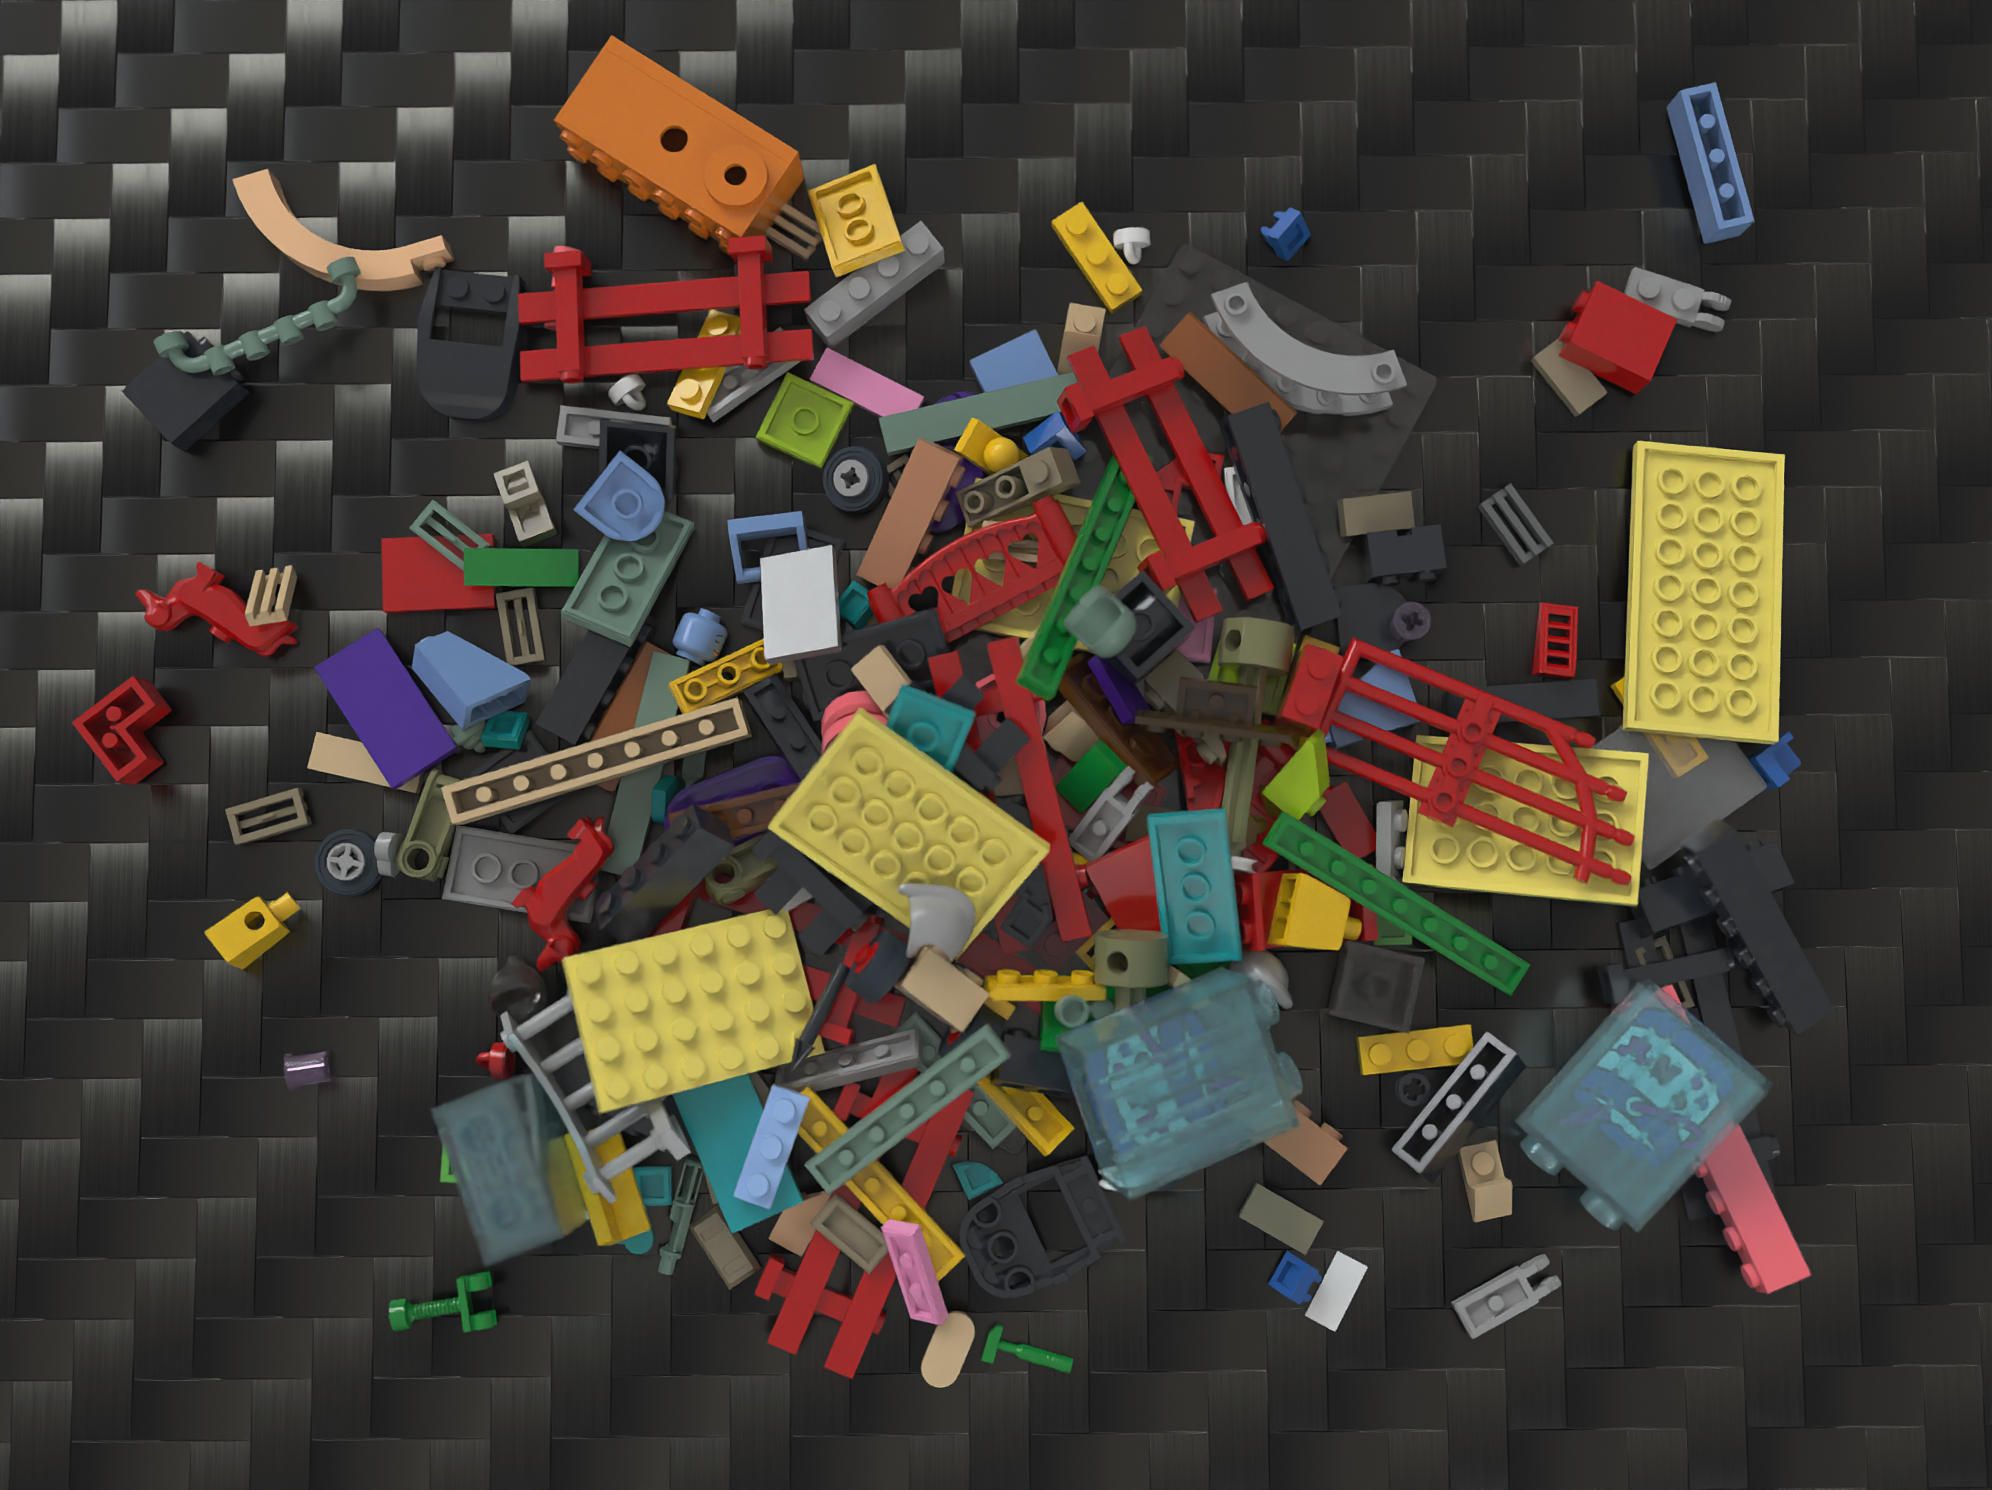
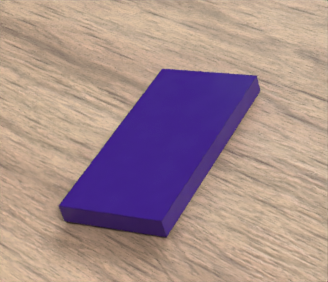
M379 627L314 667L394 791L459 750Z

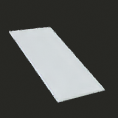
M1337 1251L1305 1316L1335 1332L1368 1267Z

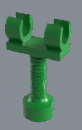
M490 1272L464 1275L456 1279L459 1295L457 1298L420 1303L419 1305L410 1304L408 1298L391 1300L389 1304V1318L393 1331L411 1329L412 1322L416 1319L453 1314L454 1312H461L464 1332L495 1327L497 1324L496 1311L487 1310L474 1313L471 1291L483 1290L492 1286Z

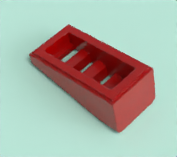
M1543 602L1539 604L1532 676L1567 681L1575 678L1578 607ZM1549 614L1567 616V623L1548 621ZM1548 629L1566 631L1565 637L1548 635ZM1548 643L1564 645V651L1547 649ZM1547 657L1563 659L1562 665L1547 663Z

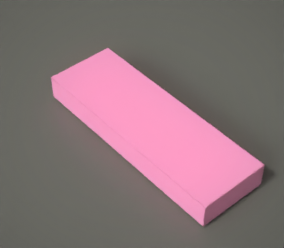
M826 348L810 378L811 383L853 402L854 405L878 417L921 408L925 400L924 396L829 348Z
M888 1219L881 1228L910 1318L942 1325L949 1316L921 1226Z

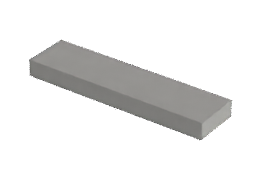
M916 1028L827 1050L823 1054L806 1058L793 1071L790 1069L791 1062L776 1066L775 1084L799 1093L809 1085L816 1092L922 1066L923 1036L919 1029Z

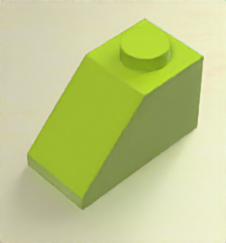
M1320 729L1314 732L1262 792L1282 811L1297 820H1300L1305 813L1313 817L1327 801L1321 796L1329 787L1330 779L1325 736Z

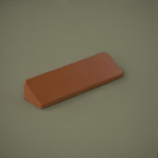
M1189 312L1160 344V347L1171 358L1177 357L1181 361L1184 370L1231 414L1269 402L1271 409L1276 410L1281 421V430L1279 432L1281 433L1298 413L1193 313Z
M647 641L644 642L589 742L634 729L653 652L671 654ZM621 777L596 785L612 793L618 786Z

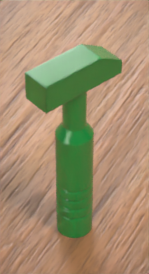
M999 1323L989 1331L981 1361L993 1364L998 1349L1015 1354L1021 1360L1070 1374L1073 1358L1026 1344L1016 1345L1002 1341L1000 1337L1003 1325Z

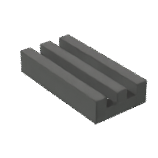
M1511 483L1478 506L1520 566L1553 544V541ZM1505 496L1539 542V545L1535 543L1504 499ZM1495 503L1529 549V552L1526 554L1492 508V505Z

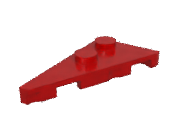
M1174 729L1188 811L1219 809L1224 794L1230 742L1222 740L1226 752V766L1221 769L1215 762L1208 764L1199 755L1195 748L1198 744L1191 737L1186 736L1184 738Z

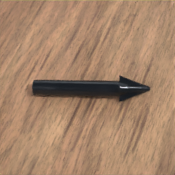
M840 963L836 964L800 1038L795 1039L790 1066L792 1071L815 1049L813 1044L850 971V968Z

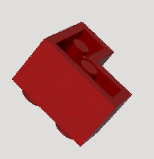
M132 676L72 723L116 782L135 785L164 763L143 732L170 713L172 709L151 681Z

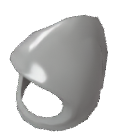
M900 885L898 892L906 895L910 903L911 928L906 953L907 957H912L921 946L933 944L941 948L954 960L969 940L976 920L975 908L969 897L955 888L941 885Z
M1267 949L1263 951H1242V960L1231 962L1228 972L1232 997L1242 1005L1250 1001H1258L1269 1007L1279 1004L1282 1008L1289 1009L1293 1006V1000L1288 991L1289 978L1287 970L1280 959Z

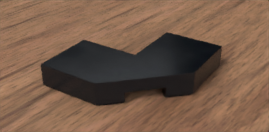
M1041 861L1014 892L1020 896V899L999 927L1030 950L1054 918L1045 866Z

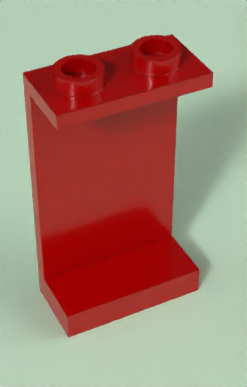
M1304 869L1234 874L1242 951H1263L1267 948L1286 947L1267 944L1282 874L1303 873L1333 889L1335 888ZM1350 898L1351 903L1348 916L1359 919L1362 924L1361 933L1355 941L1379 940L1377 914ZM1343 938L1342 942H1344V941H1351V940H1348V939H1344V938Z

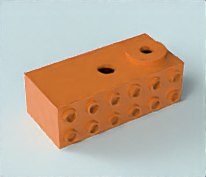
M612 35L554 119L561 133L559 137L567 144V152L582 163H585L587 160L598 166L597 170L599 173L612 182H616L619 179L629 185L627 189L637 198L646 201L647 198L659 204L658 209L669 218L677 220L680 217L689 223V229L699 237L707 239L710 236L720 242L719 247L728 255V238L763 235L766 237L767 229L769 226L772 228L774 225L773 220L777 215L780 216L782 207L785 203L788 204L804 180L798 151Z

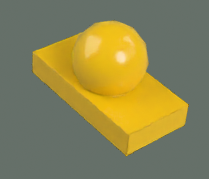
M971 418L954 451L989 476L1028 457L1012 440L1002 437L985 423L975 418Z

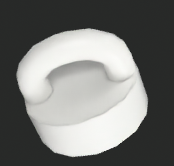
M1123 228L1113 234L1114 247L1124 250L1125 257L1131 264H1137L1141 259V248L1150 245V232L1146 228Z
M638 374L625 376L613 385L608 392V396L616 406L625 403L628 407L637 411L644 409L646 406L645 398L640 392L645 387V383Z

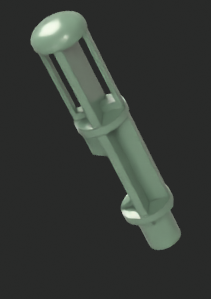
M694 1156L686 1157L683 1161L684 1164L669 1218L674 1221L668 1245L662 1246L659 1249L661 1260L658 1272L667 1275L673 1274L676 1260L682 1256L685 1238L704 1172L700 1158ZM686 1165H688L689 1168L683 1186L681 1197H679L678 1194L682 1183L683 1175L685 1172ZM698 1168H701L694 1197L690 1199Z

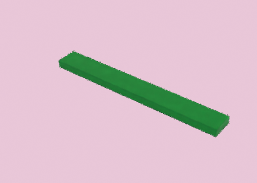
M1113 454L1015 681L1046 701L1051 700L1055 696L1078 640L1064 628L1065 619L1086 593L1102 583L1136 501ZM1148 455V457H1149V459H1150V461H1151V463H1152L1153 458Z
M1284 811L1281 812L1262 842L1273 851L1509 996L1513 994L1531 966L1520 957Z

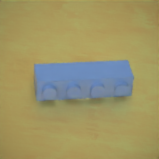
M1716 82L1680 90L1667 106V111L1704 244L1740 236L1754 222Z

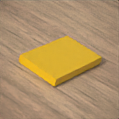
M875 164L808 190L836 278L905 251Z

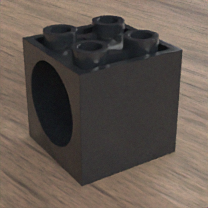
M1143 570L1114 595L1134 614L1137 623L1136 632L1122 651L1114 656L1105 658L1132 688L1190 637L1195 628Z

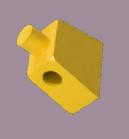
M1282 874L1267 944L1319 950H1339L1343 938L1355 941L1359 937L1362 924L1359 919L1348 916L1351 903L1348 896L1306 874Z
M287 891L271 903L258 896L204 933L227 963L243 970L290 932L283 921L301 908ZM265 919L264 925L257 929L258 922Z

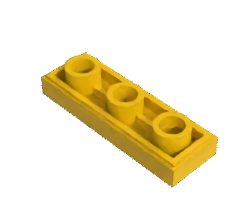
M764 639L670 682L668 688L682 714L717 704L773 674L783 673V663L769 665L766 662ZM729 672L734 679L730 681L725 680L722 677V673Z
M999 970L997 975H987L984 979V990L990 994L989 996L993 1001H1058L1062 996L1068 994L1078 996L1084 1001H1105L1106 987L1103 984L1096 983L1094 981V973L1086 970H1074L1071 976H1058L1057 972L1051 970H1037L1034 976H1020L1021 973L1015 970Z

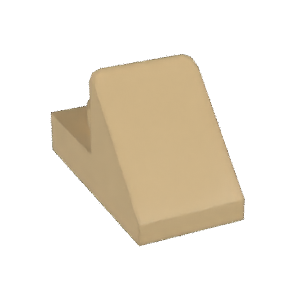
M1075 303L1069 304L1057 370L1058 375L1073 372L1067 360L1068 355L1091 346H1095L1098 352L1106 309Z
M1489 1139L1463 1145L1457 1154L1473 1222L1511 1215L1512 1182L1504 1176L1496 1140Z

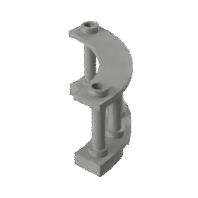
M1247 282L1211 294V299L1217 312L1204 316L1202 320L1204 325L1294 409L1314 414L1329 413L1343 414V416L1374 413L1391 408L1393 403L1389 391L1407 386L1394 350L1367 356H1345L1320 351L1299 342L1281 330L1259 306Z
M569 990L567 991V996L520 1026L506 1011L500 1015L504 1027L501 1037L511 1052L518 1051L556 1107L580 1153L587 1170L583 1174L584 1180L594 1194L600 1192L611 1204L617 1198L610 1180L658 1149L661 1151L668 1149L677 1161L691 1152L674 1115L668 1117L661 1102L666 1099L665 1096L636 1103L589 1134L587 1133L575 1110L595 1098L592 1082L567 1097L552 1073L584 1053L581 1037L544 1060L528 1039L574 1010ZM645 1116L647 1119H651L655 1128L650 1131L651 1136L611 1162L603 1165L596 1150L597 1146Z

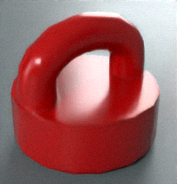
M495 1042L490 1052H482L476 1057V1062L483 1069L490 1070L493 1080H509L515 1071L516 1057L515 1052H511L504 1042Z

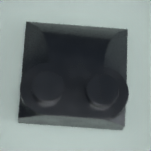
M601 418L599 476L618 452L621 451L656 479L665 499H673L675 495V481L678 477L676 426Z

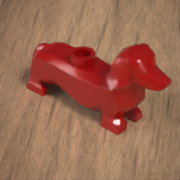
M199 561L195 566L197 575L176 582L165 598L147 589L138 590L135 593L136 597L146 608L144 615L146 622L151 627L160 631L172 630L187 617L198 615L212 624L209 632L219 639L229 643L233 638L262 657L270 656L282 644L297 643V639L290 634L298 626L288 619L287 621L249 626L245 617L247 604L237 593L219 585L225 576Z
M589 816L580 818L567 834L572 840L580 839L579 844L574 848V853L546 873L539 881L537 888L533 885H530L527 889L523 888L511 903L516 908L525 907L528 913L529 926L547 943L537 959V968L541 972L555 962L562 963V959L578 955L580 951L581 940L569 924L568 912L578 898L584 902L596 889L598 884L593 879L614 852L613 841L603 831L605 817L599 816L595 823Z

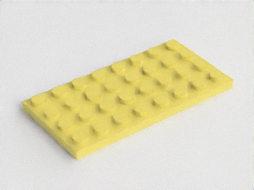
M1637 441L1633 445L1623 730L1770 745L1778 742L1785 455Z

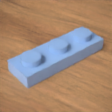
M776 1084L772 1085L733 1197L767 1209L772 1207L810 1096Z

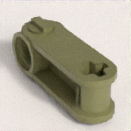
M434 768L431 771L404 842H401L394 861L399 871L404 872L410 877L435 882L438 878H443L449 861L448 854L454 840L457 824L451 823L441 787L463 780L445 775L439 768ZM426 850L429 854V863L424 869L418 870L415 866V857L419 852Z
M770 830L734 847L704 877L707 895L718 904L728 905L762 886L767 881V878L780 867L771 856L762 861L751 851ZM720 874H728L733 878L727 884H719L714 879Z

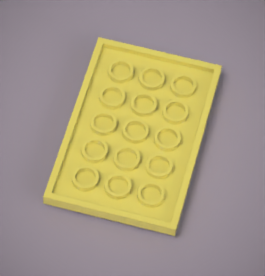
M859 708L768 826V829L909 928H911L909 898L898 892L900 885H941L955 888L967 895L975 908L976 920L969 940L954 960L960 957L1050 850L1049 843L862 708Z
M1416 735V743L1442 754L1449 737ZM1515 743L1563 763L1553 746ZM1572 747L1587 774L1607 781L1609 785L1614 784L1627 791L1624 802H1616L1608 799L1606 795L1601 796L1593 792L1592 795L1598 819L1615 825L1617 829L1627 830L1635 836L1631 847L1618 844L1613 839L1609 840L1597 835L1595 845V859L1610 864L1615 869H1622L1632 875L1628 886L1613 883L1611 879L1606 880L1592 873L1590 874L1588 884L1580 883L1573 879L1575 866L1457 817L1453 828L1435 822L1417 813L1421 802L1411 797L1403 884L1637 907L1649 753ZM1486 748L1478 769L1580 811L1574 784ZM1414 759L1412 782L1427 788L1436 767ZM1471 784L1464 804L1579 851L1582 828L1477 784Z
M783 908L777 915L768 909L562 959L599 1113L790 1063L795 1039L800 1038L814 1010L789 912H785ZM817 1036L813 1044L815 1049L806 1058L825 1053L821 1036Z

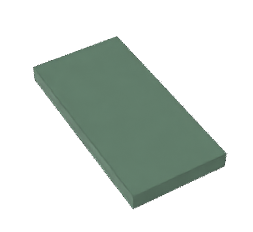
M664 511L663 518L658 527L642 539L620 541L604 535L563 607L561 618L631 647L693 533L694 523Z

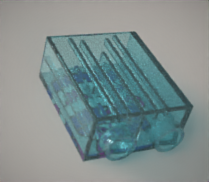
M1219 968L1056 1036L1103 1180L1130 1200L1299 1126L1291 1099L1302 1094V1082L1299 1072L1288 1054L1283 1051L1276 1053L1268 1027L1279 1022V1010L1275 998L1265 982L1260 979L1253 982V979L1225 968Z
M1649 978L1638 983L1515 1122L1528 1133L1520 1143V1146L1534 1163L1551 1175H1557L1565 1166L1588 1187L1581 1195L1580 1201L1597 1220L1612 1230H1617L1626 1221L1633 1229L1639 1232L1768 1093L1774 1084Z
M535 1074L505 1081L431 1109L485 1265L560 1238L590 1219L564 1135L569 1134V1131Z

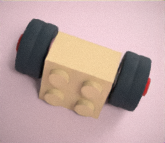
M885 930L877 935L869 944L864 945L854 958V964L847 975L845 984L863 1000L874 1004L894 986L940 1022L949 1026L939 1045L938 1055L941 1058L987 1023L1000 1038L1005 1022L999 1014L984 1004L990 995L980 987L984 981L967 968L962 969L958 965L952 966L951 962L953 960L941 948L925 944L912 957L908 958L906 955L908 945L899 940L893 933Z

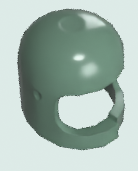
M1098 584L1077 603L1076 607L1065 619L1063 626L1092 653L1099 657L1108 658L1122 651L1131 641L1136 632L1137 623L1130 609L1102 584Z

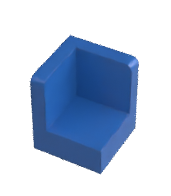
M1056 411L1023 437L1031 455L1048 447L1068 449L1072 458L1076 460L1087 452L1077 432L1071 433L1065 418L1059 411Z
M1789 731L1779 734L1777 743L1773 745L1764 744L1742 761L1765 791L1782 786L1790 780L1788 774L1801 765V761L1787 744L1794 738Z

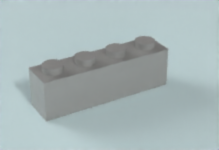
M922 221L900 236L905 251L855 270L804 309L808 323L829 349L834 348L945 263L944 248Z

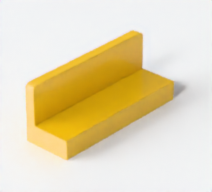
M621 1132L596 1147L603 1165H606L627 1151ZM570 1133L564 1135L598 1246H611L649 1231L651 1224L633 1168L630 1167L610 1180L617 1198L616 1201L610 1204L600 1192L594 1194L589 1189L583 1177L587 1170Z

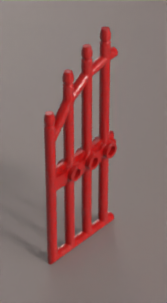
M1352 637L1319 729L1326 738L1329 728L1333 724L1436 767L1426 788L1326 746L1328 763L1420 801L1421 804L1417 813L1435 822L1453 828L1457 817L1571 864L1576 867L1573 879L1580 883L1588 884L1590 874L1592 873L1606 880L1611 879L1613 883L1618 885H1629L1632 875L1594 858L1597 835L1609 840L1613 839L1618 844L1630 847L1635 839V836L1629 831L1622 828L1617 829L1615 825L1598 819L1592 795L1593 792L1601 796L1606 795L1608 799L1616 802H1624L1627 791L1614 784L1609 785L1607 781L1587 774L1569 742H1575L1577 746L1592 749L1596 738L1586 732H1578L1576 728ZM1360 657L1465 699L1457 719L1352 677ZM1347 690L1450 733L1442 754L1338 711L1345 691ZM1502 714L1545 732L1563 763L1493 735L1500 715ZM1486 748L1574 784L1580 811L1478 769ZM1471 784H1477L1582 828L1579 851L1464 804Z

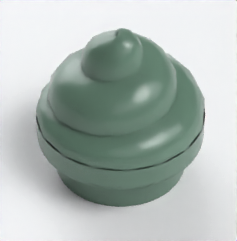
M484 720L464 730L456 724L450 729L455 736L452 740L457 746H463V748L469 750L474 749L480 753L484 752L485 746H483L481 736L487 722Z

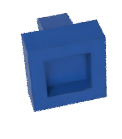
M1291 207L1286 212L1277 211L1273 214L1276 224L1272 229L1265 226L1261 228L1265 241L1273 247L1278 257L1289 261L1311 235L1301 212Z
M1286 1251L1269 1285L1290 1300L1301 1304L1302 1301L1309 1302L1312 1296L1307 1292L1313 1281L1320 1283L1322 1277L1318 1273L1319 1270L1298 1256Z

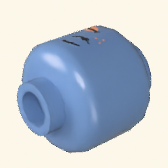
M703 608L700 609L698 614L692 612L684 614L672 640L673 645L678 649L676 654L701 666H704L706 661H716L728 635L725 627L719 624L721 617Z

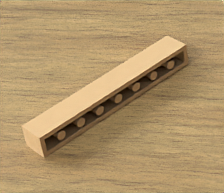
M734 698L441 787L451 823L463 825L750 738L752 734L742 701L739 698Z

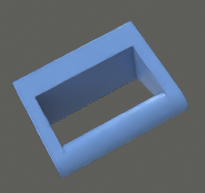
M802 511L727 520L737 584L761 581V566L744 568L741 541L797 534L800 551L809 549L806 522Z

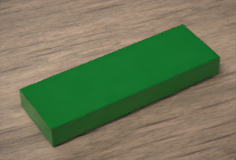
M464 548V586L575 587L579 581L578 549Z

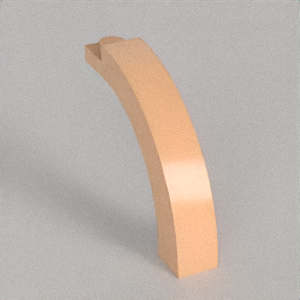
M268 169L232 179L246 212L258 229L296 265L328 282L333 283L326 269L327 266L344 257H354L361 271V274L355 278L357 287L367 291H391L424 285L420 271L431 272L435 270V267L443 268L446 265L445 263L455 261L451 247L442 235L411 245L379 251L357 250L333 244L310 232L299 223L286 202L280 181Z

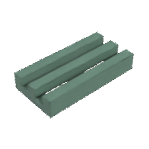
M434 500L429 503L410 526L413 532L463 571L464 561L421 528L426 522L463 552L464 548H470L431 517L435 511L479 545L478 548H493V546Z

